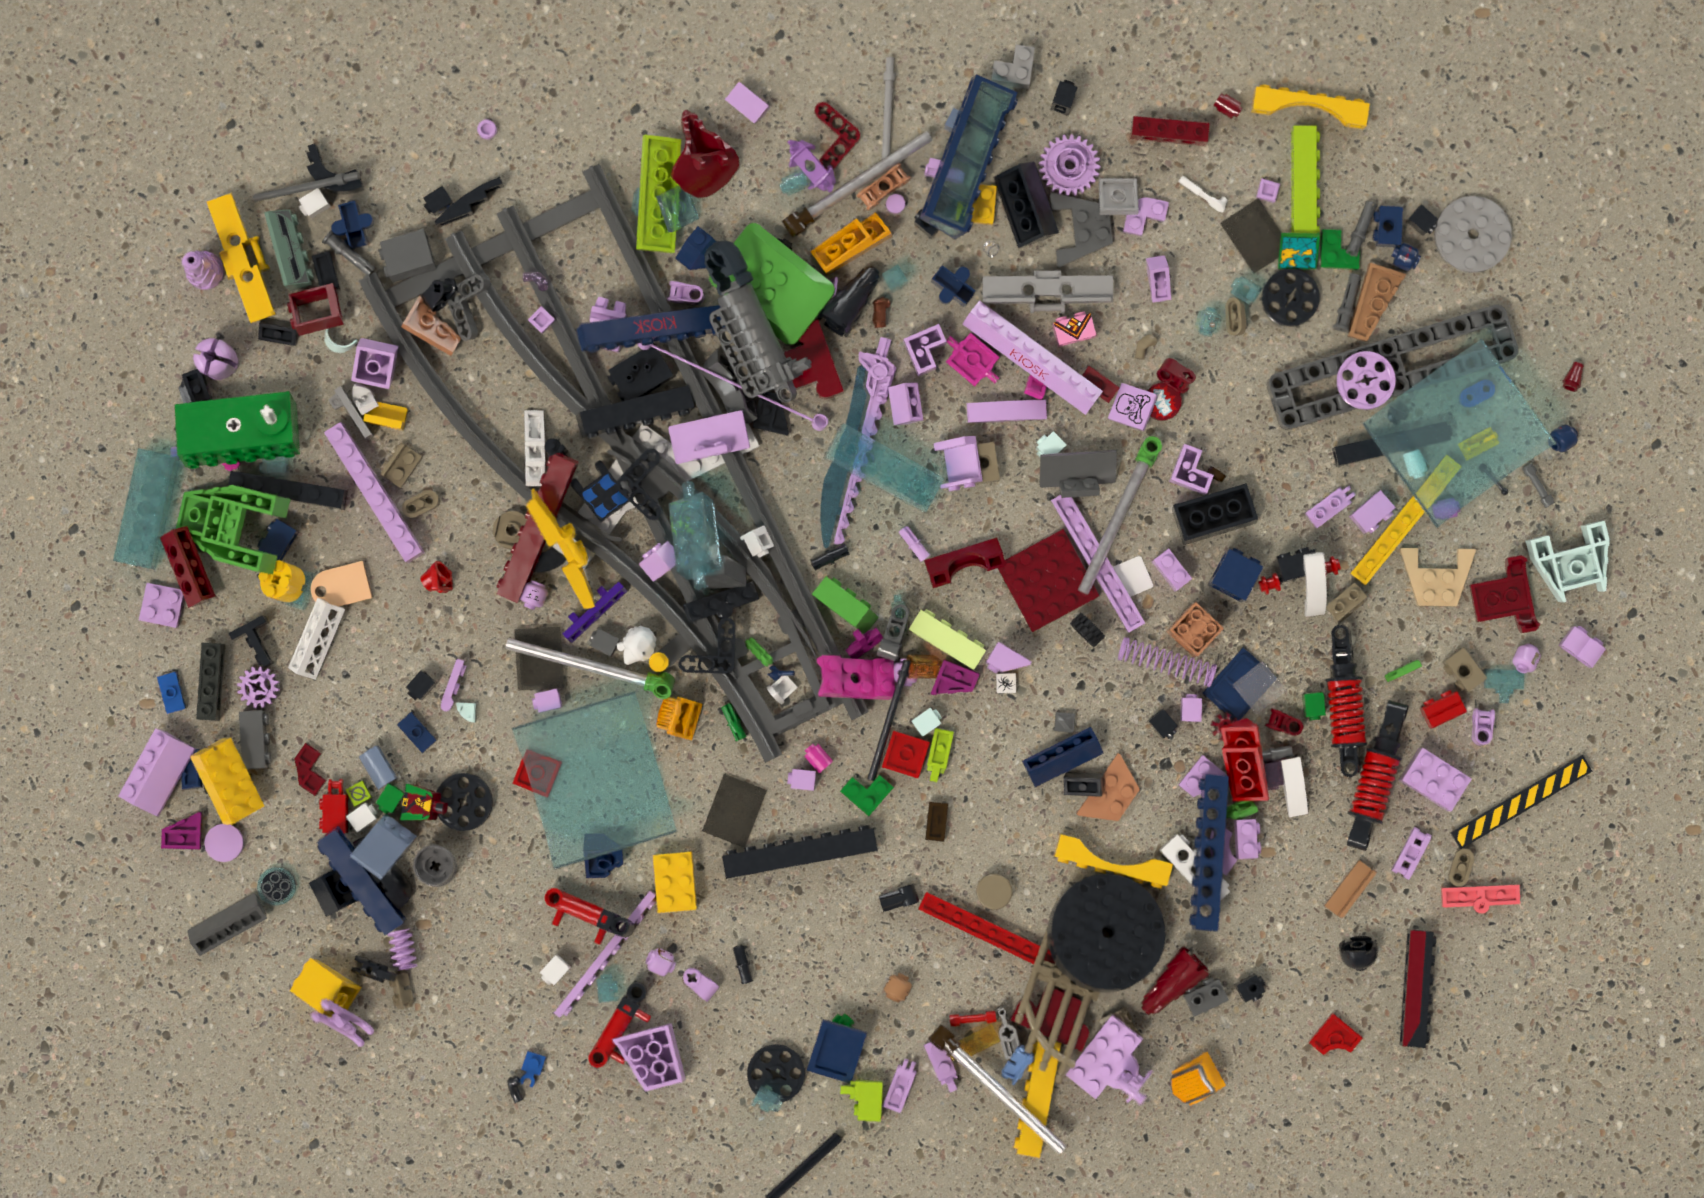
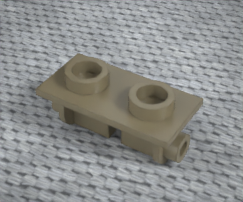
M405 969L397 970L398 974L395 982L389 981V985L391 988L393 987L394 991L392 996L394 1006H397V1010L404 1009V1005L405 1008L413 1007L412 1003L414 1000L411 989L404 990L405 986L410 985L408 972H405Z

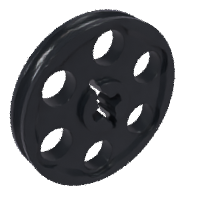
M1284 269L1272 275L1266 282L1262 290L1261 300L1265 313L1272 321L1282 326L1294 327L1307 322L1315 314L1319 305L1320 294L1316 282L1307 273L1298 269ZM1287 274L1295 276L1293 284L1286 283L1285 276ZM1272 283L1277 284L1279 287V291L1276 294H1272L1269 291L1268 287ZM1303 283H1309L1312 286L1310 293L1302 291ZM1296 288L1293 296L1295 301L1292 300L1288 303L1287 307H1285V305L1288 302L1286 294L1290 295ZM1272 302L1279 305V311L1276 313L1269 310V305ZM1310 302L1313 307L1312 311L1305 312L1302 309V304ZM1291 311L1296 314L1294 322L1287 321V312Z
M469 773L452 775L445 779L436 791L441 794L440 802L447 803L452 809L450 817H445L443 814L438 813L439 819L451 829L458 831L476 829L491 814L493 807L491 790L486 782L476 775ZM462 777L467 778L469 781V785L466 788L459 786V780ZM445 787L452 789V796L449 798H445L442 794ZM478 787L485 789V795L482 798H478L475 794V790ZM467 797L466 802L468 803V805H464L463 807H461V802L459 800ZM478 806H482L485 809L483 817H478L475 814V809ZM461 816H466L469 820L466 827H462L459 824Z
M780 1044L768 1045L758 1050L751 1058L747 1069V1080L751 1090L757 1097L769 1103H783L792 1099L801 1090L805 1079V1068L800 1056L793 1049ZM784 1051L789 1052L791 1055V1059L788 1062H783L780 1059V1054ZM763 1052L771 1054L772 1059L770 1062L765 1063L761 1060L760 1057ZM793 1068H798L801 1071V1076L797 1079H793L790 1076V1071ZM754 1069L762 1071V1077L758 1080L751 1076V1072ZM779 1069V1074L782 1077L772 1078L773 1074L771 1071ZM765 1085L772 1088V1094L769 1096H764L761 1092V1088ZM783 1085L791 1087L792 1092L790 1095H782L780 1089Z

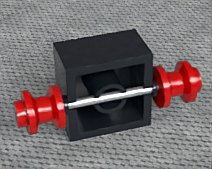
M1309 547L1295 551V555H1291L1288 552L1276 556L1277 560L1273 561L1275 573L1272 574V578L1260 577L1261 581H1258L1260 591L1264 592L1265 595H1268L1272 589H1276L1279 592L1283 582L1304 577V555L1316 553L1315 549L1309 550ZM1333 556L1329 558L1328 562H1325L1326 577L1331 572L1334 575H1338V571L1341 570L1339 560Z

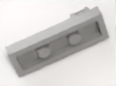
M340 386L335 389L336 393L329 399L331 406L335 410L345 406L365 439L369 440L374 436L363 421L364 419L344 388Z

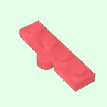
M1519 885L1441 888L1442 907L1473 906L1477 913L1483 914L1489 910L1490 905L1520 904Z

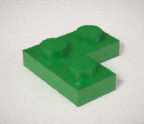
M1322 229L1320 268L1359 270L1360 250L1358 256H1350L1346 253V249H1341L1342 230Z
M880 775L868 789L852 777L840 792L867 816H870L894 787Z

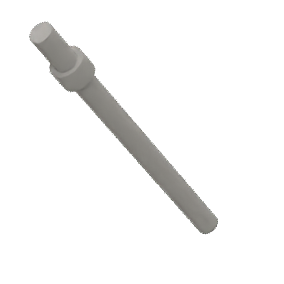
M893 57L886 58V72H884L883 79L885 81L882 160L890 155L893 81H895Z

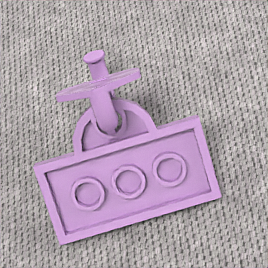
M1112 1015L1077 1059L1074 1069L1070 1068L1066 1076L1095 1099L1109 1085L1116 1089H1122L1130 1096L1126 1100L1127 1103L1133 1098L1140 1105L1145 1100L1146 1095H1142L1138 1091L1153 1071L1150 1070L1144 1078L1139 1074V1065L1132 1053L1143 1038L1116 1016Z

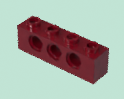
M1133 116L1130 139L1206 146L1210 123Z
M184 526L173 529L162 535L160 540L188 608L204 604L216 597L188 527Z

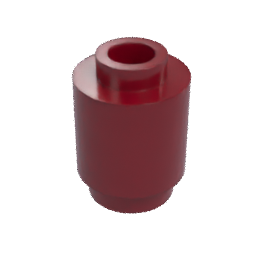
M1222 93L1213 105L1217 108L1218 112L1230 119L1233 116L1237 118L1243 109L1240 107V101L1228 94L1224 95Z

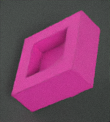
M1030 374L1024 393L1042 400L1047 386Z

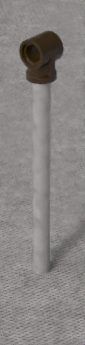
M926 131L809 209L803 207L801 212L796 211L787 216L782 223L792 238L804 232L810 223L814 224V218L933 141L930 134Z
M940 1024L929 1036L928 1040L940 1051L944 1050L947 1053V1057L952 1055L1050 1147L1060 1154L1066 1148V1145L960 1048L961 1042H957L954 1039L955 1036L944 1025Z

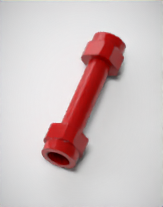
M986 1011V1014L959 1016V1014L949 1015L950 1027L960 1026V1024L984 1021L994 1023L996 1022V1012Z

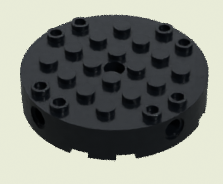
M1099 874L1080 880L1060 896L1049 916L1047 941L1055 964L1073 983L1087 990L1111 993L1137 984L1153 971L1164 950L1166 937L1165 923L1158 904L1145 888L1123 876ZM1102 929L1110 933L1109 938L1103 936Z

